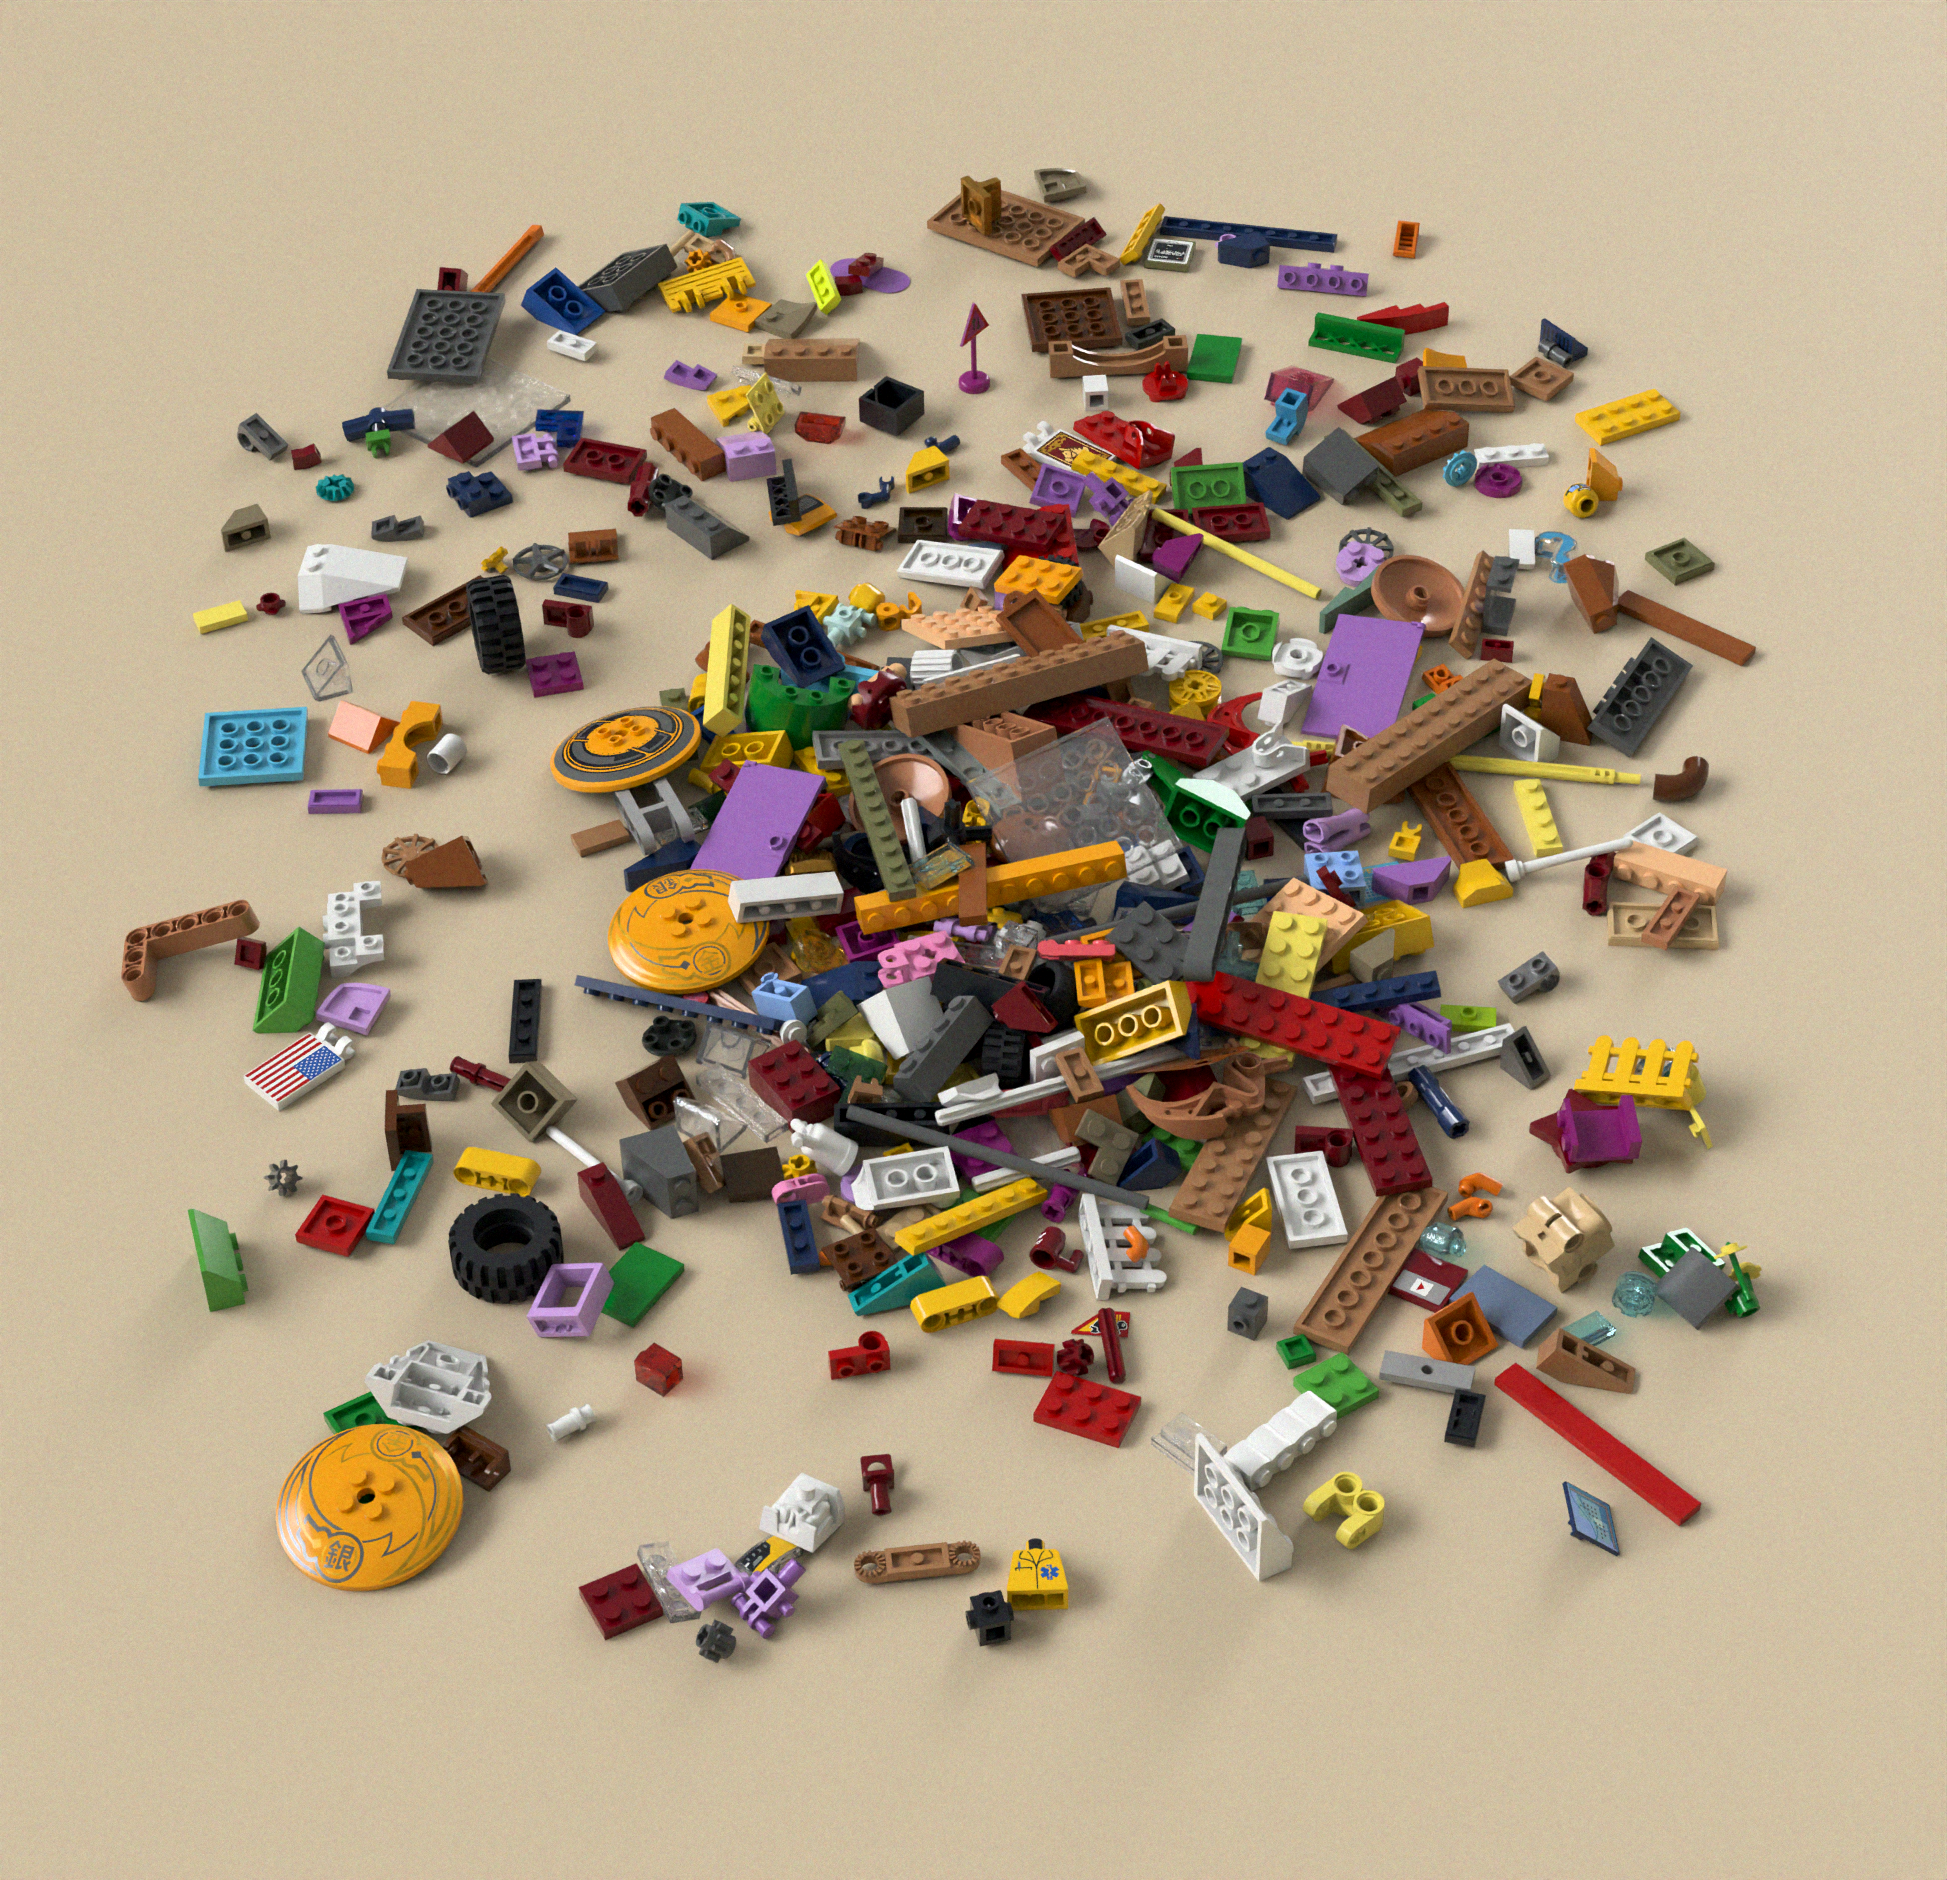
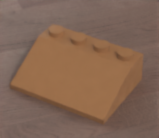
M860 338L769 339L765 345L764 352L765 373H767L771 382L857 381Z

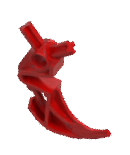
M1262 692L1240 696L1221 703L1209 712L1207 722L1229 727L1230 735L1222 747L1230 756L1252 746L1254 741L1260 737V734L1250 731L1245 726L1241 714L1248 704L1262 699ZM1326 750L1310 753V767L1328 763ZM1305 772L1285 781L1290 782L1295 792L1304 793V790L1309 789V784L1303 775Z

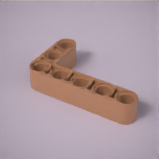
M238 900L136 928L129 932L125 938L121 979L134 1000H146L155 991L158 960L251 935L257 931L260 922L249 902Z

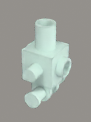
M839 603L831 617L825 616L823 625L828 626L827 637L834 648L839 644L850 647L858 637H865L867 629L862 627V623L865 622L873 626L877 616L873 613H866V610L863 608L857 610V607L854 605L848 607L843 603Z

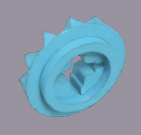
M1464 450L1459 454L1454 453L1453 458L1447 460L1448 465L1443 467L1445 473L1442 477L1450 486H1459L1466 483L1476 470V457L1471 452Z

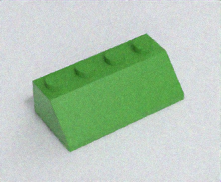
M298 927L266 955L252 1031L255 1033H296L304 1025L307 1026L313 1021L315 1017V1002L319 995L317 992L318 983L322 976L320 973L321 965L325 958L323 955L325 942Z

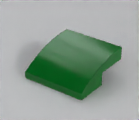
M1687 1227L1666 1233L1663 1242L1641 1248L1638 1258L1660 1279L1692 1246L1721 1270L1726 1264L1720 1258L1714 1259L1716 1254Z

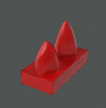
M995 1339L993 1343L992 1371L1052 1377L1054 1372L1055 1344Z

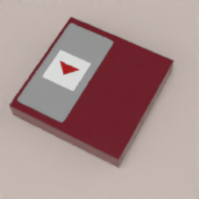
M1415 1248L1390 1285L1388 1293L1436 1313L1449 1305V1298L1467 1279L1468 1270Z

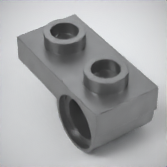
M1542 951L1498 980V984L1510 1000L1516 1004L1537 989L1542 993L1553 990L1560 981V972L1558 967Z

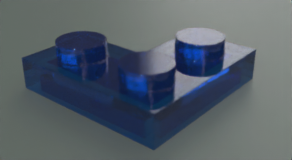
M537 409L536 431L557 432V447L574 448L582 437L584 411Z

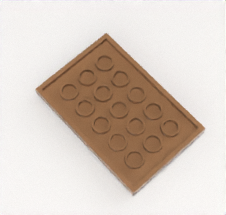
M1001 190V219L992 222L991 234L984 236L962 217L961 193L927 221V229L1038 267L1052 255L1048 248L1083 225L1085 218Z

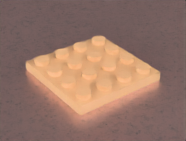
M987 605L979 606L978 611L961 608L956 609V613L948 614L945 611H937L933 613V616L926 617L923 614L911 615V619L902 620V630L944 650L1014 641L996 621V616L1002 611L994 610L992 606Z
M1294 877L1249 921L1263 922L1270 925L1273 911L1328 919V929L1317 972L1368 922L1365 914ZM1224 949L1222 956L1257 976L1264 949Z

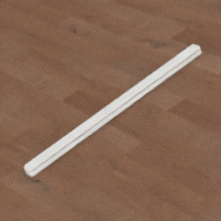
M1168 1045L1097 1065L1093 1069L1099 1080L1104 1081L1188 1055ZM1058 1076L1005 1091L1003 1094L983 1101L973 1100L935 1112V1118L939 1126H945L1069 1091L1070 1089L1063 1076Z

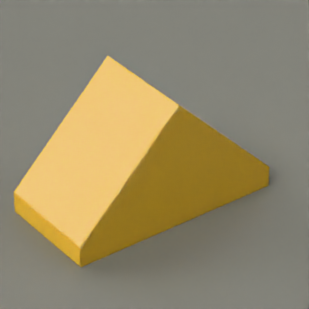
M1264 1187L1237 1207L1225 1230V1239L1231 1242L1244 1223L1271 1232L1272 1207L1267 1188Z

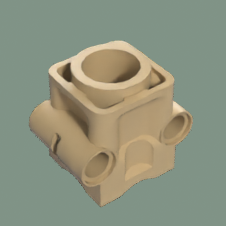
M1570 1186L1551 1201L1546 1196L1534 1200L1527 1210V1216L1512 1227L1515 1235L1523 1240L1522 1250L1525 1256L1534 1266L1543 1269L1549 1275L1552 1284L1561 1293L1576 1281L1583 1283L1591 1279L1598 1269L1596 1261L1615 1246L1610 1235L1613 1229L1606 1216L1588 1196L1583 1193L1578 1195Z

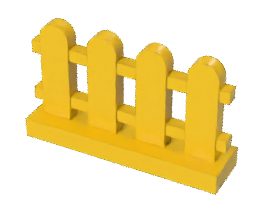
M1602 1035L1597 1038L1595 1046H1589L1588 1053L1592 1057L1588 1071H1583L1582 1079H1576L1574 1090L1597 1104L1619 1105L1622 1095H1632L1636 1107L1690 1111L1693 1100L1686 1088H1692L1693 1081L1689 1079L1692 1063H1698L1699 1055L1695 1053V1048L1690 1041L1680 1042L1674 1052L1668 1051V1047L1662 1039L1653 1040L1648 1050L1641 1049V1045L1635 1037L1626 1038L1622 1043V1047L1617 1048L1614 1047V1043L1608 1035ZM1611 1057H1619L1615 1073H1607ZM1638 1059H1646L1642 1075H1634ZM1665 1061H1673L1669 1077H1661Z

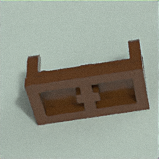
M466 1425L459 1427L442 1446L446 1451L451 1449L447 1453L455 1463L459 1475L488 1492L511 1471L508 1450Z

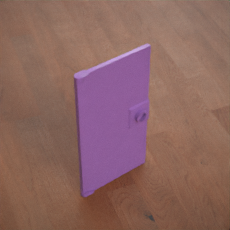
M1339 614L1317 678L1301 734L1337 738L1341 725L1345 724L1371 739L1397 722L1426 625L1415 621L1410 623Z
M745 760L690 870H717L735 875L743 880L778 877L826 781L825 776Z

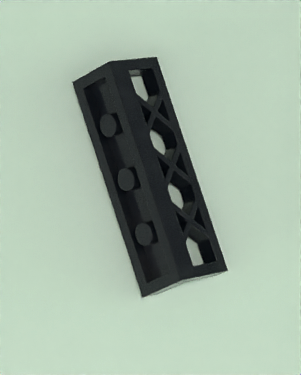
M792 459L782 460L783 476L767 479L773 526L802 521Z

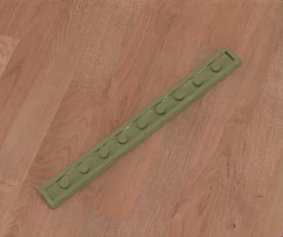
M849 740L838 744L839 755L889 901L893 902L917 897L913 879L864 740Z

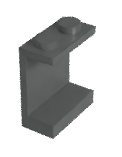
M1495 556L1486 584L1482 633L1507 636L1516 606V599L1497 596V591L1511 593L1520 559Z

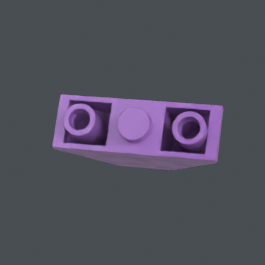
M1450 856L1373 868L1371 889L1377 894L1392 900L1398 899L1408 905L1432 901L1449 880L1451 858Z

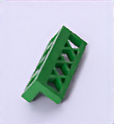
M1318 312L1315 316L1314 332L1309 338L1308 346L1396 364L1404 349L1405 330ZM1321 337L1326 338L1327 340H1319L1317 338ZM1389 351L1394 352V354L1392 355L1383 352Z

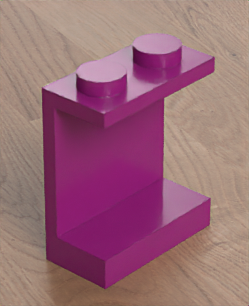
M1622 1095L1618 1109L1572 1112L1570 1099H1563L1562 1109L1557 1111V1125L1559 1128H1563L1564 1134H1562L1561 1138L1562 1149L1568 1152L1569 1162L1639 1158L1642 1137L1632 1095Z

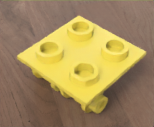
M764 373L745 396L754 413L753 418L748 421V429L750 431L762 430L767 435L785 414V411L774 390L773 383L770 381L767 373Z

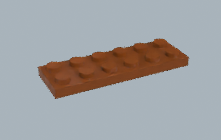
M1450 761L1443 763L1406 788L1459 870L1461 864L1481 859H1487L1496 870L1506 868V861L1514 860V857Z

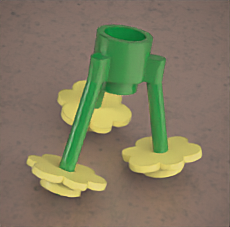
M1727 1242L1726 1246L1720 1248L1722 1253L1714 1256V1259L1729 1255L1733 1269L1728 1277L1733 1281H1738L1741 1288L1736 1290L1732 1295L1733 1299L1731 1301L1728 1299L1724 1305L1729 1314L1736 1312L1738 1318H1744L1756 1313L1760 1309L1751 1279L1758 1278L1761 1275L1760 1271L1762 1268L1760 1265H1754L1750 1262L1739 1264L1735 1252L1748 1248L1747 1245L1739 1247L1737 1242L1732 1244Z

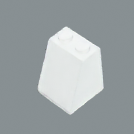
M929 976L885 989L857 1005L859 1012L894 1060L903 1057L908 1059L916 1050L917 1043L932 1030L933 1023L944 1015L937 997L930 995L932 983Z

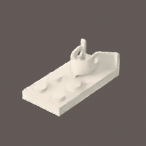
M1276 719V724L1271 731L1258 737L1252 746L1193 776L1194 779L1214 780L1236 791L1241 800L1245 802L1251 799L1252 795L1261 794L1309 770L1310 752L1307 747L1294 746L1283 734L1282 721Z

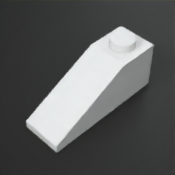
M1287 679L1265 688L1257 719L1264 720L1265 724L1274 727L1276 724V719H1280L1283 724L1289 722L1311 691L1312 685Z

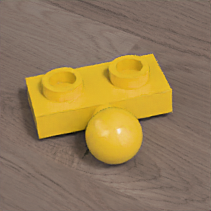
M1534 673L1529 694L1531 704L1525 708L1523 713L1540 723L1542 711L1540 707H1542L1543 691L1547 679L1543 674Z

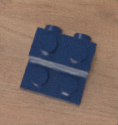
M470 471L448 478L446 490L451 499L454 498L460 510H464L470 518L513 503L512 494L492 471L482 473L476 477Z

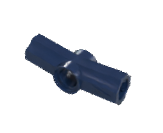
M376 407L370 410L369 415L342 422V428L346 440L349 442L365 438V433L385 429H389V432L415 429L414 412L412 408L387 411L382 407Z

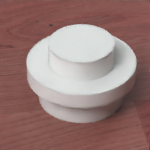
M788 1020L780 1028V1037L784 1044L795 1039L801 1044L807 1034L805 1024L799 1020Z

